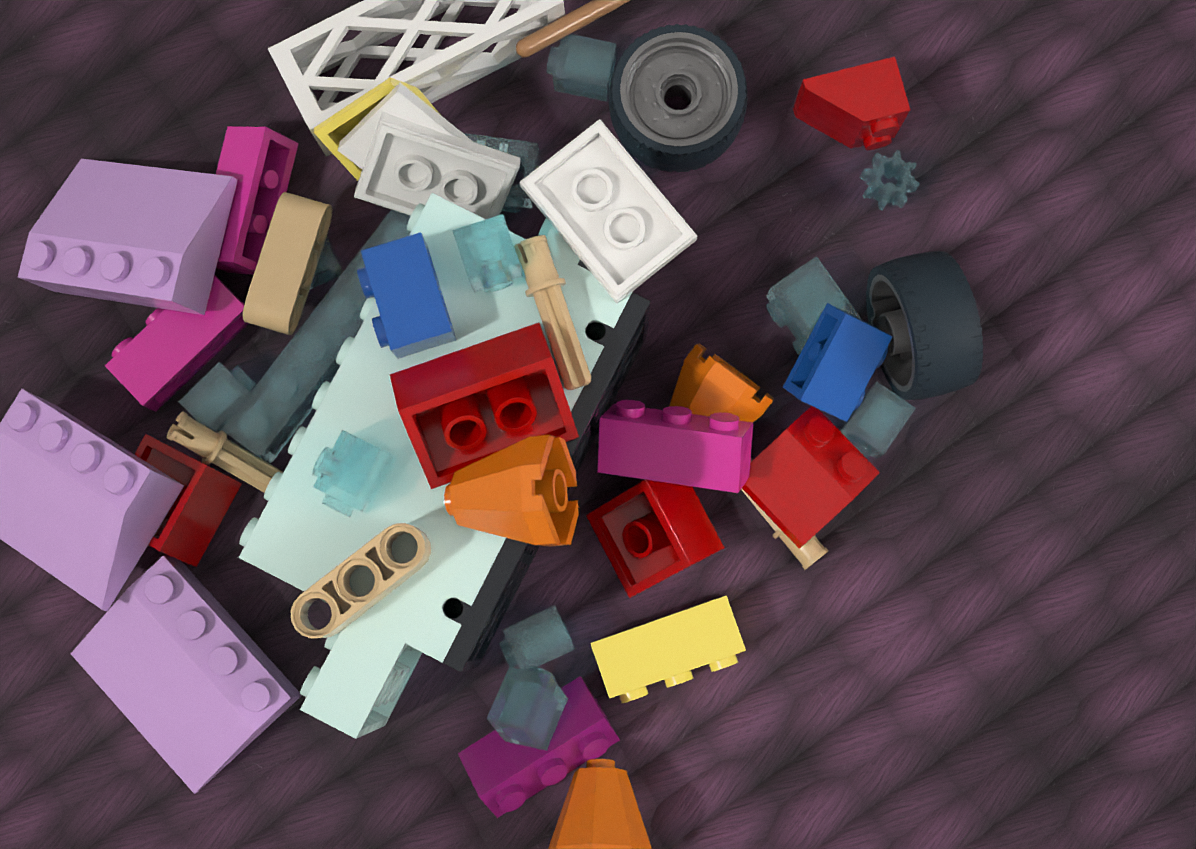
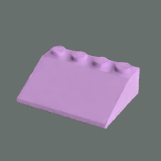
M81 159L30 230L18 278L53 292L205 315L238 179L233 176Z
M21 389L0 422V539L101 610L108 611L184 485L60 407Z
M162 556L128 587L71 653L194 794L200 791L302 696L181 560L170 556Z

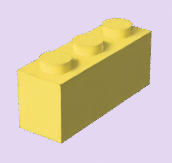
M727 596L590 643L609 699L619 695L621 703L648 695L646 686L661 680L665 681L667 688L693 679L691 670L709 664L711 672L738 663L736 654L746 651Z

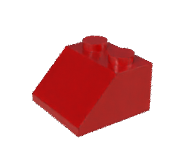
M894 56L803 79L793 111L797 119L850 149L864 146L865 150H875L892 143V138H895L910 112V107Z
M811 406L750 463V475L742 489L800 549L844 509L880 472L818 408Z
M145 434L134 455L184 485L148 545L162 553L197 567L242 483Z
M645 479L586 515L629 598L724 549L692 486Z

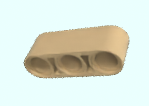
M288 192L281 194L243 309L244 322L287 335H292L295 332L332 218L331 205Z
M406 523L393 524L384 529L299 595L291 609V622L295 630L302 636L311 639L328 638L338 634L418 572L428 562L431 554V544L427 535L419 528ZM402 534L414 536L418 546L415 557L407 563L397 562L392 555L393 541ZM367 566L374 574L375 583L369 594L360 597L352 591L350 577L357 568ZM323 599L329 604L332 617L328 625L319 630L310 624L308 610L314 601Z

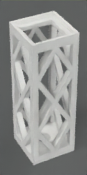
M363 0L268 48L309 130L327 157L333 153L314 134V127L391 77L417 87L429 102L433 103L522 58L516 52L517 42L565 16L564 1ZM465 5L496 7L485 24L455 22ZM510 8L518 9L517 13L505 18ZM446 11L440 22L429 21V19ZM348 30L362 31L353 40L341 42ZM404 33L396 47L378 46ZM420 34L431 35L423 48H411ZM445 36L467 37L443 50L438 49ZM498 42L491 53L483 52L490 45ZM361 58L388 59L375 80L349 78ZM403 60L415 61L412 66L396 73ZM341 64L334 77L319 76ZM312 90L325 91L320 99L317 100ZM340 91L358 92L339 103L333 102Z

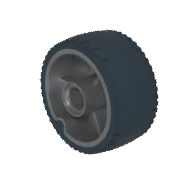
M687 24L660 26L635 39L634 43H631L619 58L613 71L609 88L610 117L621 143L632 156L642 161L645 165L668 172L697 170L718 159L737 137L744 121L748 100L744 70L732 48L728 47L725 41L721 40L719 36L713 35L712 32H708L704 28H697L694 25L688 26ZM680 96L689 103V106L683 110H674L669 108L665 102L671 97Z
M934 251L896 258L872 268L866 287L868 323L893 336L888 345V353L881 368L886 380L898 397L904 400L926 399L948 394L974 384L979 378L983 363L982 328L973 292L956 260L947 252L945 253V251Z

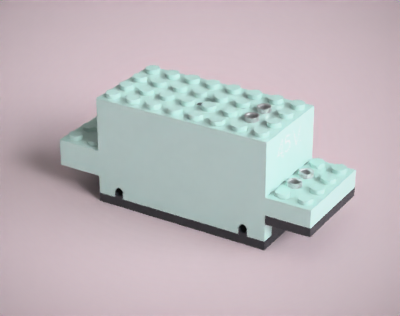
M431 193L426 205L419 203L412 212L407 224V230L411 232L410 235L421 232L428 245L457 340L397 359L390 350V346L380 347L372 323V318L380 316L375 297L366 299L360 313V319L364 320L356 337L349 336L341 346L336 358V363L340 365L331 383L325 381L316 393L312 408L316 412L307 428L301 426L295 433L288 449V453L293 455L284 473L278 471L270 480L264 493V499L268 500V503L260 518H252L241 535L239 544L244 546L239 556L240 559L302 591H306L380 532L393 524L406 523L419 528L427 535L431 544V554L428 562L418 572L338 634L328 637L324 646L331 650L321 669L316 666L312 668L301 688L300 694L306 697L300 708L301 711L355 739L386 725L422 653L459 672L479 667L540 547L539 545H532L457 525L454 516H450L445 507L444 493L448 484L431 489L398 412L390 374L539 322L579 434L578 438L566 442L577 475L599 431L600 417L612 406L647 337L651 301L631 292L620 302L616 303L547 218L538 236H546L550 254L559 278L565 279L566 284L561 287L591 374V382L574 390H567L564 387L534 297H527L525 293L529 288L514 245L526 239ZM411 534L398 536L392 544V555L399 563L411 561L418 550L417 541ZM361 566L351 574L350 587L357 596H365L373 589L375 583L374 574L367 566Z

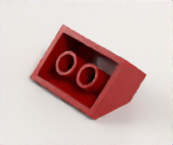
M539 322L390 374L398 412L431 489L451 483L456 471L525 438L552 435L555 436L554 438H563L567 442L579 437L554 360Z

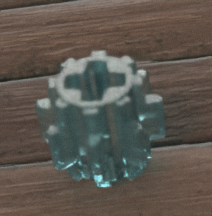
M898 150L890 158L876 153L872 159L873 168L863 169L860 178L866 181L865 184L869 185L863 194V198H874L879 201V210H883L887 203L891 202L893 205L897 204L900 208L904 207L907 203L906 193L915 192L920 184L914 180L915 176H911L917 164L915 162L911 163L909 161L906 163L901 159L902 155H900ZM883 175L887 179L895 177L898 180L896 186L892 182L884 185L881 181Z

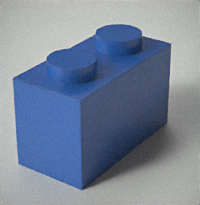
M421 232L361 250L365 267L357 269V274L366 299L375 297L380 316L372 318V323L381 348L390 346V350L398 359L457 340L428 245Z
M827 303L783 388L799 400L848 422L852 412L863 402L865 388L875 369L884 362L888 353V345L893 336Z

